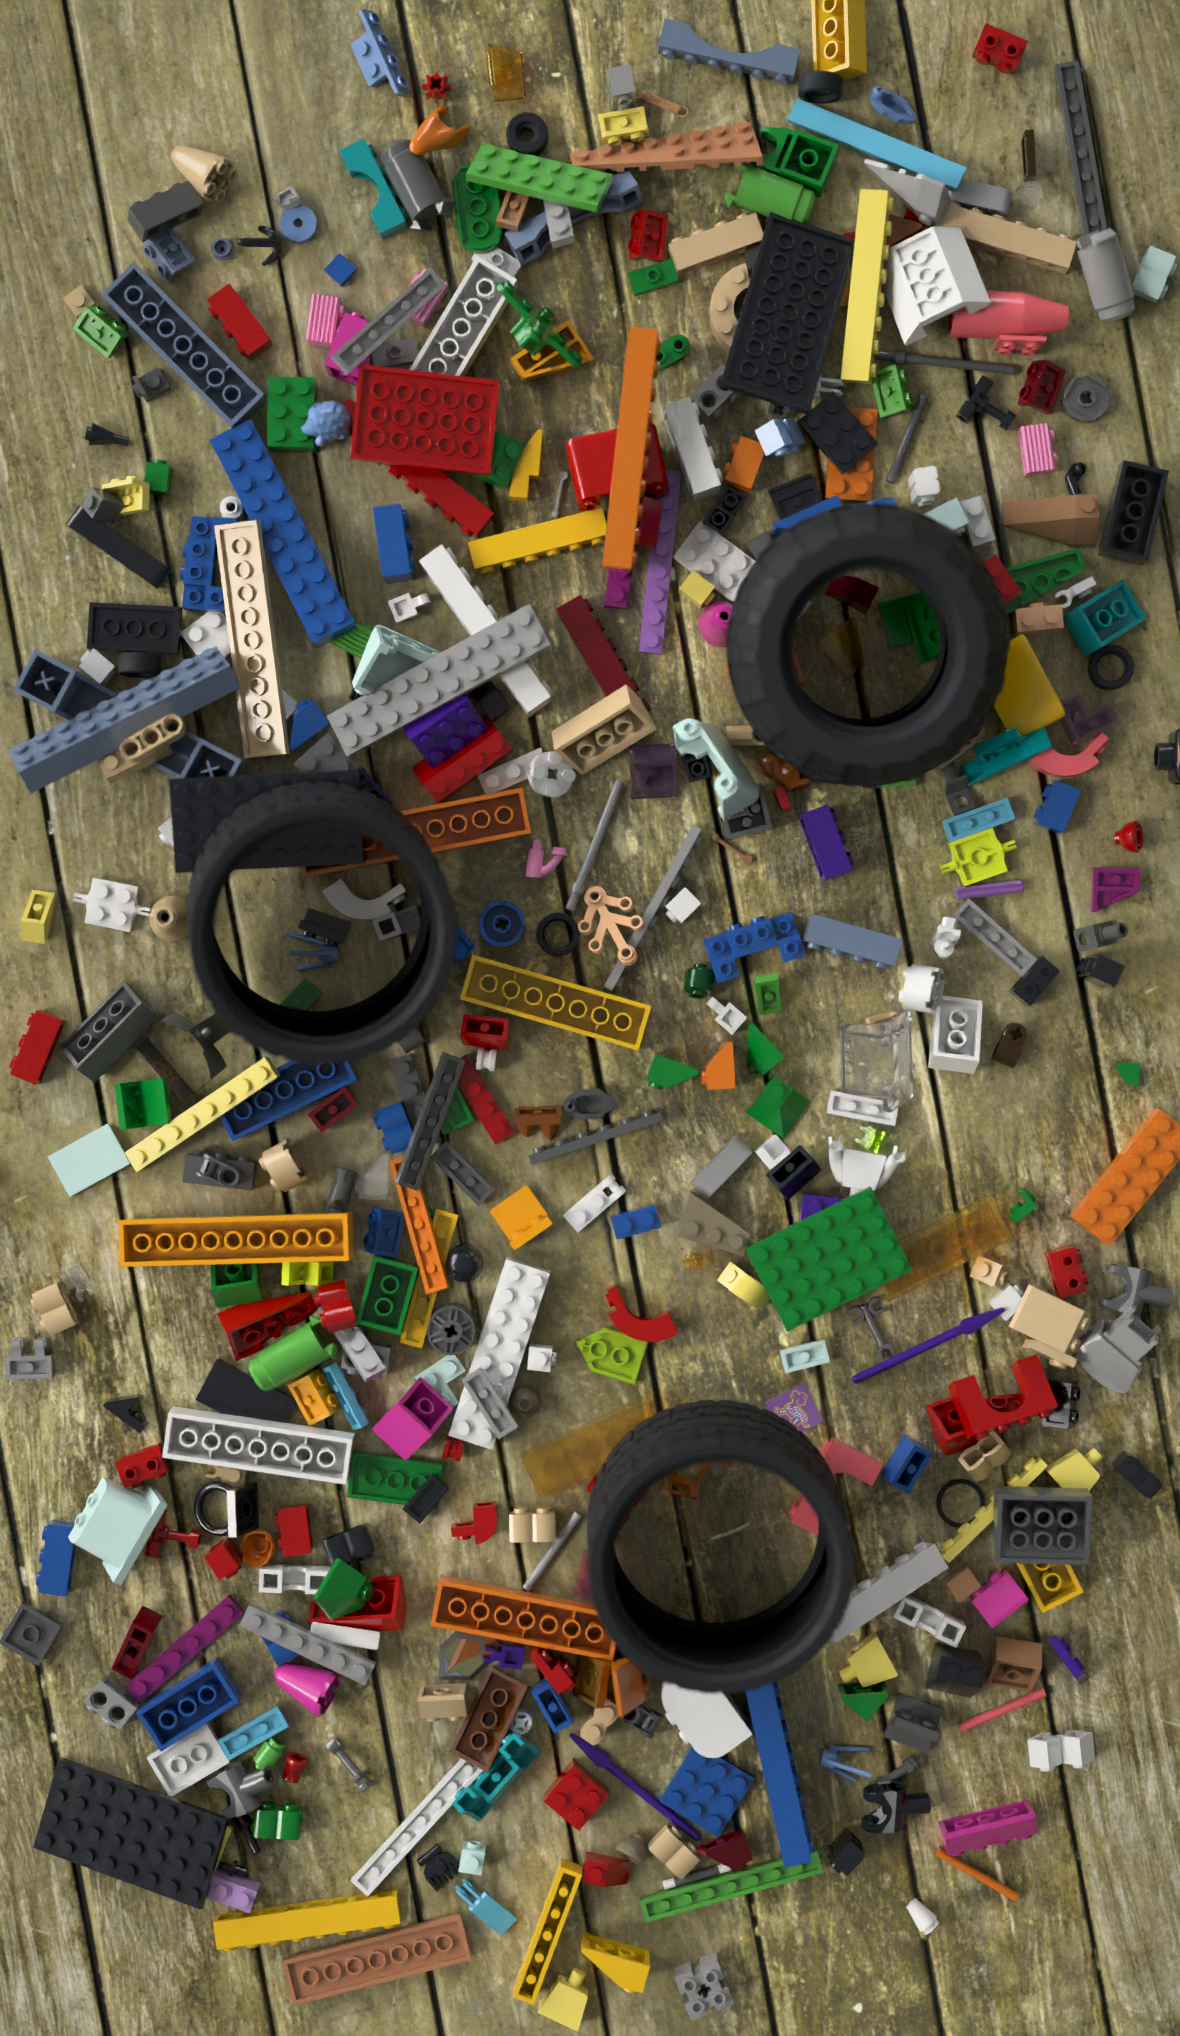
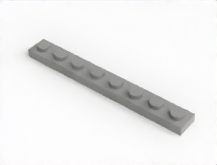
M692 826L642 917L644 927L640 931H634L627 945L634 947V949L636 947L641 949L647 938L643 935L647 927L652 929L658 918L654 915L658 907L663 909L669 898L665 894L669 887L674 889L680 879V876L677 875L680 867L686 868L692 857L688 855L691 847L697 848L703 836L699 834L701 829L697 826ZM625 951L623 953L624 957H628L630 955V951ZM618 960L604 988L611 992L613 988L619 989L624 980L621 974L624 968L630 969L631 965H624Z

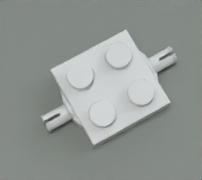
M95 877L92 878L91 889L88 895L76 892L73 895V902L86 904L85 923L127 932L132 931L133 920L137 914L150 917L152 907L139 905L138 892L140 886Z

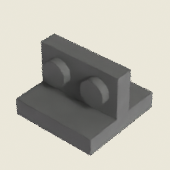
M899 1692L886 1726L884 1737L928 1753L932 1740L937 1742L940 1732L937 1726L943 1708Z

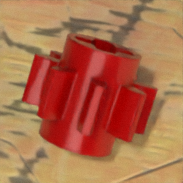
M438 71L431 77L426 75L427 84H422V89L428 91L425 94L426 99L432 98L436 104L442 98L447 100L446 91H451V85L446 84L448 81L447 75L442 78L439 76ZM434 85H435L436 87L441 86V89H439V90H438L437 88H434V89H433V86H434Z

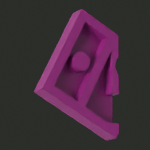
M1092 867L1091 912H1097L1111 903L1114 904L1126 896L1139 892L1140 868Z

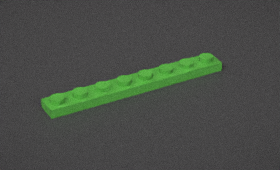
M814 1848L815 1853L810 1854L812 1862L785 1868L783 1858H778L640 1897L646 1923L824 1873L818 1850Z

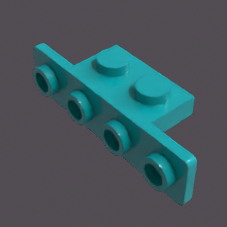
M1044 727L1025 736H1022L1017 728L1003 731L1001 735L984 740L980 745L973 747L978 758L962 765L960 768L963 775L968 777L967 785L972 786L1051 749L1052 744Z

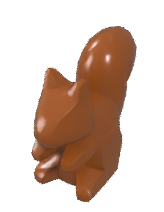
M767 753L760 759L759 770L762 775H766L768 779L774 777L776 782L787 789L788 792H795L811 786V779L805 778L804 772L784 763L775 753Z

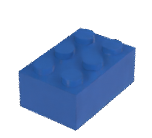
M401 504L373 507L381 571L385 583L413 581L412 574H416V565L413 556H410L409 551H413V543L410 533L406 532V528H410L407 510H403Z

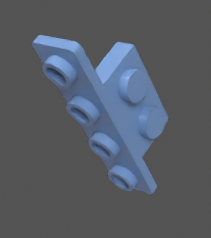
M361 9L359 15L367 33L350 45L368 86L375 87L388 78L396 96L408 97L410 95L408 82L401 74L398 67L399 62L390 49L389 39L382 31L378 15L374 11Z

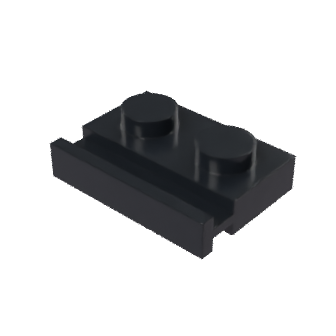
M812 473L768 490L779 521L822 502Z

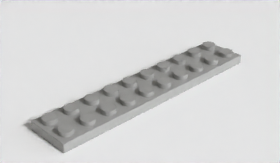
M528 604L374 690L373 694L361 696L327 715V718L346 756L350 758L552 647L532 606Z

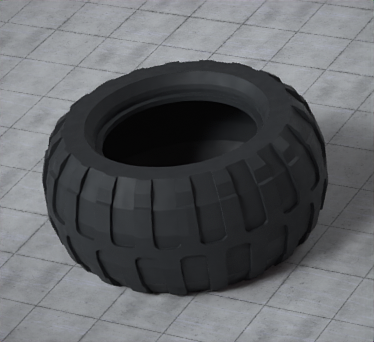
M868 503L843 505L819 512L797 522L763 549L739 585L731 609L726 636L728 674L734 695L744 717L759 739L785 763L795 769H799L826 783L861 786L862 788H877L882 785L915 780L941 763H947L960 753V749L969 742L976 732L979 733L983 728L998 694H1001L1006 677L1007 653L1010 650V635L1007 629L1003 597L986 568V564L977 552L951 528L927 515L908 508ZM864 570L887 571L898 574L913 583L929 602L934 612L939 632V651L936 665L921 692L907 705L897 711L870 719L839 716L816 704L801 688L792 658L795 628L805 606L828 583L853 572Z

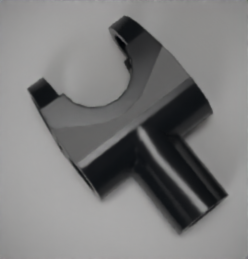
M884 1781L867 1785L863 1789V1798L867 1802L876 1803L880 1806L875 1811L861 1818V1827L870 1833L899 1832L904 1827V1816L930 1813V1797L927 1792L906 1794V1785L900 1781Z

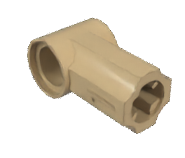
M727 726L726 739L731 746H766L764 742H759L755 739V732L751 726Z

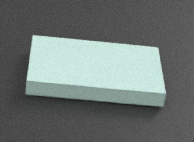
M110 1123L48 1156L69 1197L131 1164Z

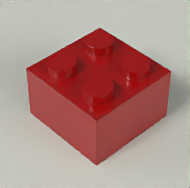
M573 1758L546 1790L543 1802L580 1831L609 1796V1788Z

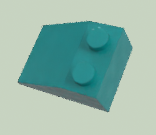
M1124 579L1063 615L1065 624L1084 656L1098 650L1147 619Z

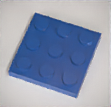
M691 1746L659 1798V1802L719 1837L753 1782L754 1776L722 1756L718 1758L704 1757Z

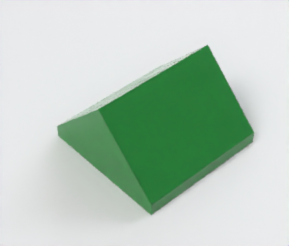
M883 1681L867 1687H862L861 1683L837 1684L841 1700L866 1722L888 1698V1691Z

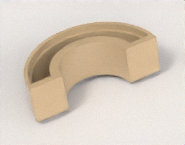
M746 263L728 271L717 283L711 297L709 308L711 331L718 344L728 353L738 322L734 315V306L742 296L746 295L750 281Z

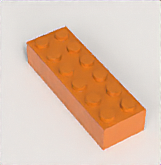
M1155 1108L1070 1213L1069 1217L1104 1245L1110 1247L1180 1160V1124L1161 1109Z

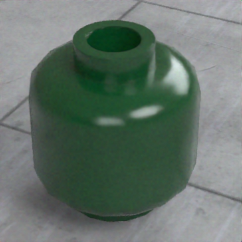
M696 963L685 971L684 990L689 994V997L704 999L713 992L714 972L708 969L706 964Z

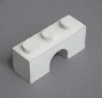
M265 1564L259 1569V1592L282 1593L285 1590H303L305 1594H316L331 1566Z
M910 1595L895 1603L890 1611L893 1618L912 1627H921L932 1633L935 1638L954 1647H957L966 1629V1625L962 1620Z

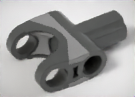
M1107 1264L1106 1271L1113 1272L1121 1277L1123 1290L1115 1297H1109L1108 1299L1100 1297L1099 1304L1122 1313L1134 1304L1137 1308L1133 1314L1136 1316H1141L1144 1304L1169 1308L1173 1290L1149 1284L1150 1270L1128 1265Z
M240 1761L222 1769L206 1782L209 1788H222L227 1791L231 1804L222 1811L223 1816L234 1818L258 1808L262 1801L257 1793L275 1786L276 1776L272 1768L268 1766L247 1774Z

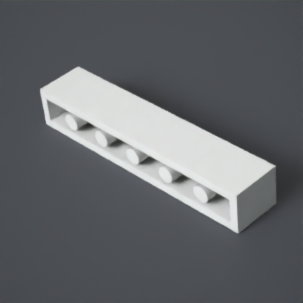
M921 1542L913 1548L914 1551L909 1555L903 1554L896 1558L895 1564L889 1568L886 1566L876 1572L877 1576L871 1580L865 1579L857 1585L858 1588L851 1592L844 1617L837 1630L833 1631L834 1635L829 1641L833 1643L839 1642L948 1569L936 1545Z

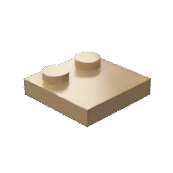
M1025 1339L1022 1348L1048 1359L1047 1364L1058 1369L1074 1368L1077 1362L1076 1358L1037 1340Z

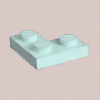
M446 1355L417 1374L415 1379L423 1378L454 1407L459 1403V1400L447 1383L465 1372L466 1369L456 1355Z

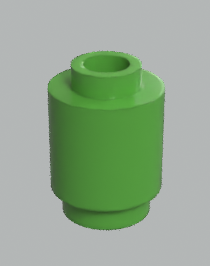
M274 1736L267 1739L253 1758L255 1767L259 1770L268 1766L273 1770L285 1754L286 1745Z

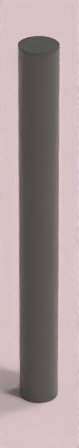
M920 395L886 477L885 481L890 484H894L927 403L928 397Z

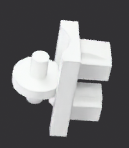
M943 917L942 924H939L931 938L930 946L934 947V952L938 957H950L960 938L961 930L956 929L957 919Z

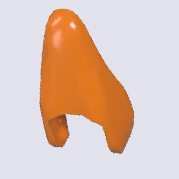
M443 104L425 118L413 136L409 149L415 155H423L437 150L455 148L464 141L470 127L464 125L457 130L447 127L440 120V117L446 115L448 106Z

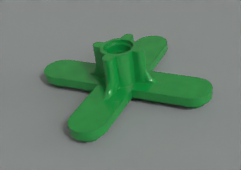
M499 281L496 284L498 291L521 314L519 322L510 330L521 348L536 356L543 347L551 344L574 368L580 370L583 367L582 355L576 349L571 350L566 345V339L559 332L554 333L552 331L555 324L553 319L555 315L548 307L542 308L538 306L533 311L532 304L525 298L521 299L515 293L517 291L516 288L509 281L505 283Z

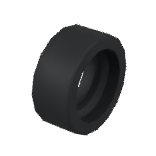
M816 70L805 72L799 76L798 97L810 103L824 104L836 102L842 96L843 78L839 74L830 71Z
M1116 645L1102 647L1092 655L1088 663L1089 678L1095 686L1103 690L1119 689L1129 682L1134 671L1132 656L1126 649ZM1108 654L1120 657L1124 663V673L1115 681H1106L1098 673L1099 660Z
M557 912L551 913L541 920L537 927L536 936L538 944L546 953L553 956H563L572 952L578 945L580 932L576 921L568 914ZM553 921L565 922L571 929V940L568 945L562 948L552 947L545 940V929Z

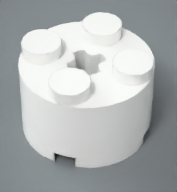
M912 964L911 967L906 966L903 973L905 984L904 989H901L899 993V1003H903L905 1009L934 1014L937 1010L933 1008L935 1005H940L943 995L944 980L940 979V974H944L943 969L920 964Z

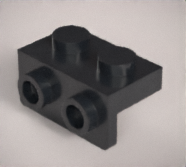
M308 908L304 920L300 921L298 929L304 930L302 935L316 939L317 935L325 938V943L337 947L338 943L345 944L351 922Z

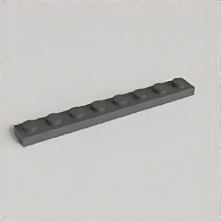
M1079 61L1056 64L1054 70L1082 234L1084 236L1097 230L1099 232L1106 230L1107 225Z

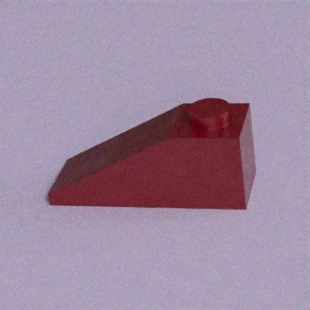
M142 1605L130 1626L111 1670L129 1679L133 1678L163 1615Z

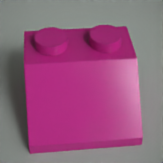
M1005 1568L993 1572L989 1576V1581L983 1585L980 1584L982 1587L969 1595L970 1600L991 1628L995 1627L1029 1600Z

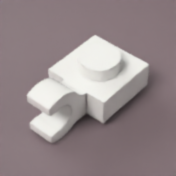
M1090 577L1067 590L1059 591L1054 597L1055 599L1060 596L1065 597L1066 603L1062 605V609H1066L1072 603V598L1079 596L1081 599L1091 594V588L1096 583L1093 577Z
M410 593L388 601V604L398 624L418 616L416 609L431 604L427 593L413 599Z
M711 997L706 1003L718 1014L714 1020L731 1035L747 1018L730 1002L724 1007L714 997Z

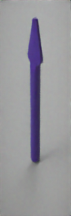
M1001 1307L965 1318L960 1322V1325L855 1374L852 1377V1381L855 1384L860 1383L963 1333L971 1334L1003 1313L1005 1309Z
M573 1733L569 1734V1737L597 1767H604L694 1841L701 1840V1834L666 1805L659 1802L655 1796L612 1763L606 1752Z

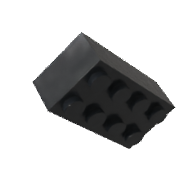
M1126 460L1121 462L1115 478L1098 556L1141 566L1148 562L1169 470Z

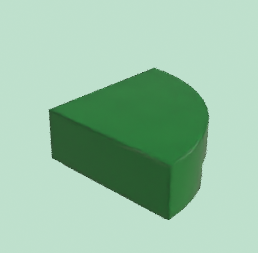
M1116 1062V1070L1120 1077L1132 1086H1139L1140 1063Z

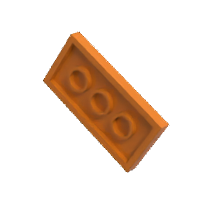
M848 407L876 440L878 409ZM875 448L844 475L827 459L825 500L835 495H838L840 501L867 503L872 500Z

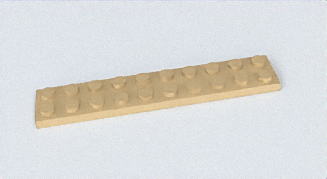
M260 520L217 525L214 528L233 673L240 686L236 690L244 758L289 754L290 749Z

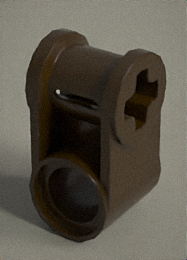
M1018 1023L1006 1025L993 1051L991 1060L1012 1069L1015 1067L1027 1036L1024 1026ZM1018 1027L1017 1031L1020 1033V1036L1014 1037L1012 1040L1013 1035L1010 1034V1031Z

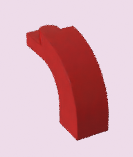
M616 1284L607 1287L609 1293L605 1294L610 1307L615 1306L616 1308L608 1312V1315L614 1325L627 1336L639 1341L657 1342L678 1334L668 1311L651 1318L635 1316L627 1309Z

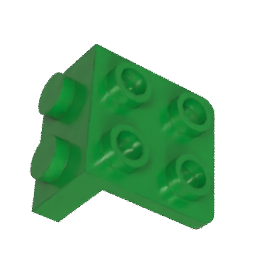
M165 1078L114 1084L120 1130L171 1123L168 1087Z

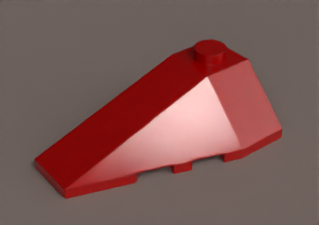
M311 1292L238 1304L217 1313L233 1356L238 1361L264 1348L263 1343L272 1337L276 1339L281 1336L280 1331L289 1325L294 1326L313 1313L316 1310V1306Z
M401 1575L380 1576L371 1579L372 1582L370 1583L373 1585L374 1590L364 1607L334 1620L326 1616L315 1600L311 1601L308 1618L309 1625L312 1622L373 1631L404 1630L407 1608Z

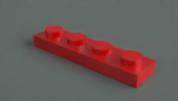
M466 1054L461 1057L466 1062L457 1084L496 1145L515 1133Z

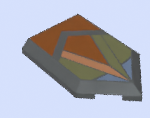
M455 1631L440 1646L439 1679L472 1680L489 1664L483 1662V1655L490 1656L493 1653L485 1651V1644L501 1648V1643L496 1638Z

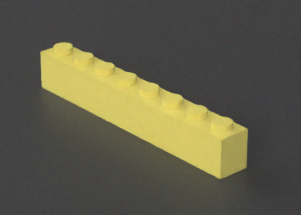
M860 189L841 380L846 383L872 384V378H876L877 364H874V356L879 353V340H876L877 331H881L882 317H879V309L884 305V293H881L882 284H885L887 279L884 261L889 258V245H886L887 236H891L892 231L889 213L894 210V198H891L888 190Z

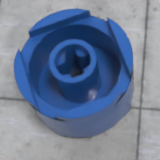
M495 901L486 906L480 915V933L488 943L495 947L506 948L513 946L520 941L525 933V917L522 911L511 902ZM500 918L509 922L506 925L507 929L504 931L496 927L499 924L498 920Z

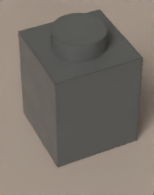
M91 487L82 504V507L92 519L113 524L124 506L123 502L114 492L96 487Z

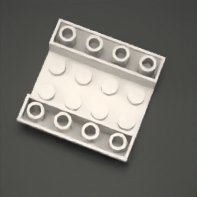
M932 226L889 249V258L884 261L887 279L886 283L882 284V288L905 346L927 336L923 326L964 306H966L969 314H972L992 304L960 227Z

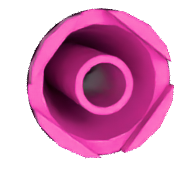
M717 601L711 603L702 611L699 618V630L707 643L715 647H727V626L733 606L732 603Z
M289 1662L277 1666L273 1675L276 1678L275 1683L319 1718L320 1715L323 1716L332 1703L335 1694H333L334 1686H339L341 1678L340 1674Z

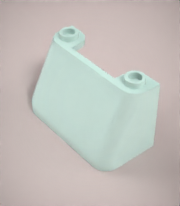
M376 625L370 635L352 681L353 688L363 696L371 695L376 688L441 652L387 627Z
M685 719L673 726L675 748L681 757L685 753L695 755L698 760L708 754L721 775L715 781V790L720 797L721 806L718 807V812L723 820L728 819L757 801L759 797L757 783L717 726L695 719Z

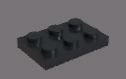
M834 391L810 410L808 415L806 414L798 421L799 426L842 475L879 444Z

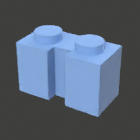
M794 418L775 419L755 430L766 456L776 455V457H780L785 454L790 456L798 452V447L805 443Z

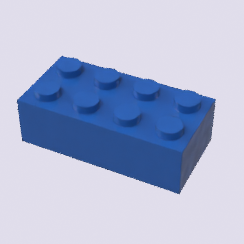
M217 1656L142 1704L136 1714L162 1752L237 1704L242 1697V1693Z

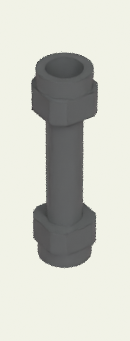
M913 1756L907 1757L902 1761L903 1765L878 1781L872 1780L868 1785L884 1781H896L906 1773L911 1775L919 1766Z

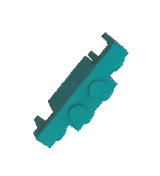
M513 1733L507 1735L502 1741L503 1746L499 1749L501 1753L497 1755L490 1772L483 1771L477 1777V1782L472 1787H462L455 1794L454 1797L456 1799L452 1805L461 1814L468 1815L481 1822L542 1751L532 1741H527L521 1734Z

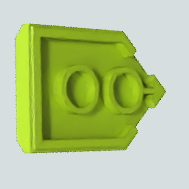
M606 1327L576 1342L591 1372L636 1385L648 1342L633 1339L622 1332Z

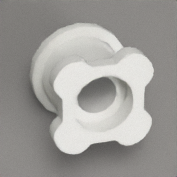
M233 496L224 498L220 504L222 518L237 519L238 522L244 521V507L240 499ZM231 506H235L233 511H229Z

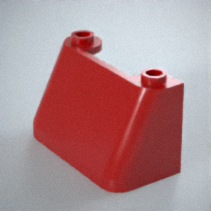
M651 423V426H647V432L651 433L650 446L648 450L644 451V456H648L646 474L642 473L641 480H646L645 487L647 493L653 496H660L670 492L657 428L654 423ZM617 428L576 437L566 443L568 466L579 512L595 510L601 503V497L610 495Z

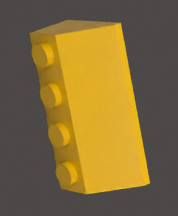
M811 0L813 71L835 72L843 80L866 74L865 0Z

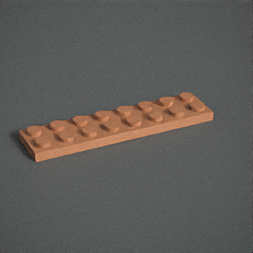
M460 1912L285 1957L282 1959V1965L292 2003L295 2006L472 1960V1953Z

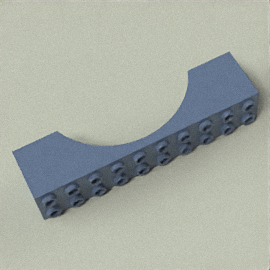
M37 649L34 650L13 689L15 692L67 720L76 717L80 712L96 707L102 701H108L118 696L115 692ZM171 723L168 731L176 732L179 727ZM187 731L181 739L170 744L174 754L151 764L175 778L244 775L249 766L239 758Z

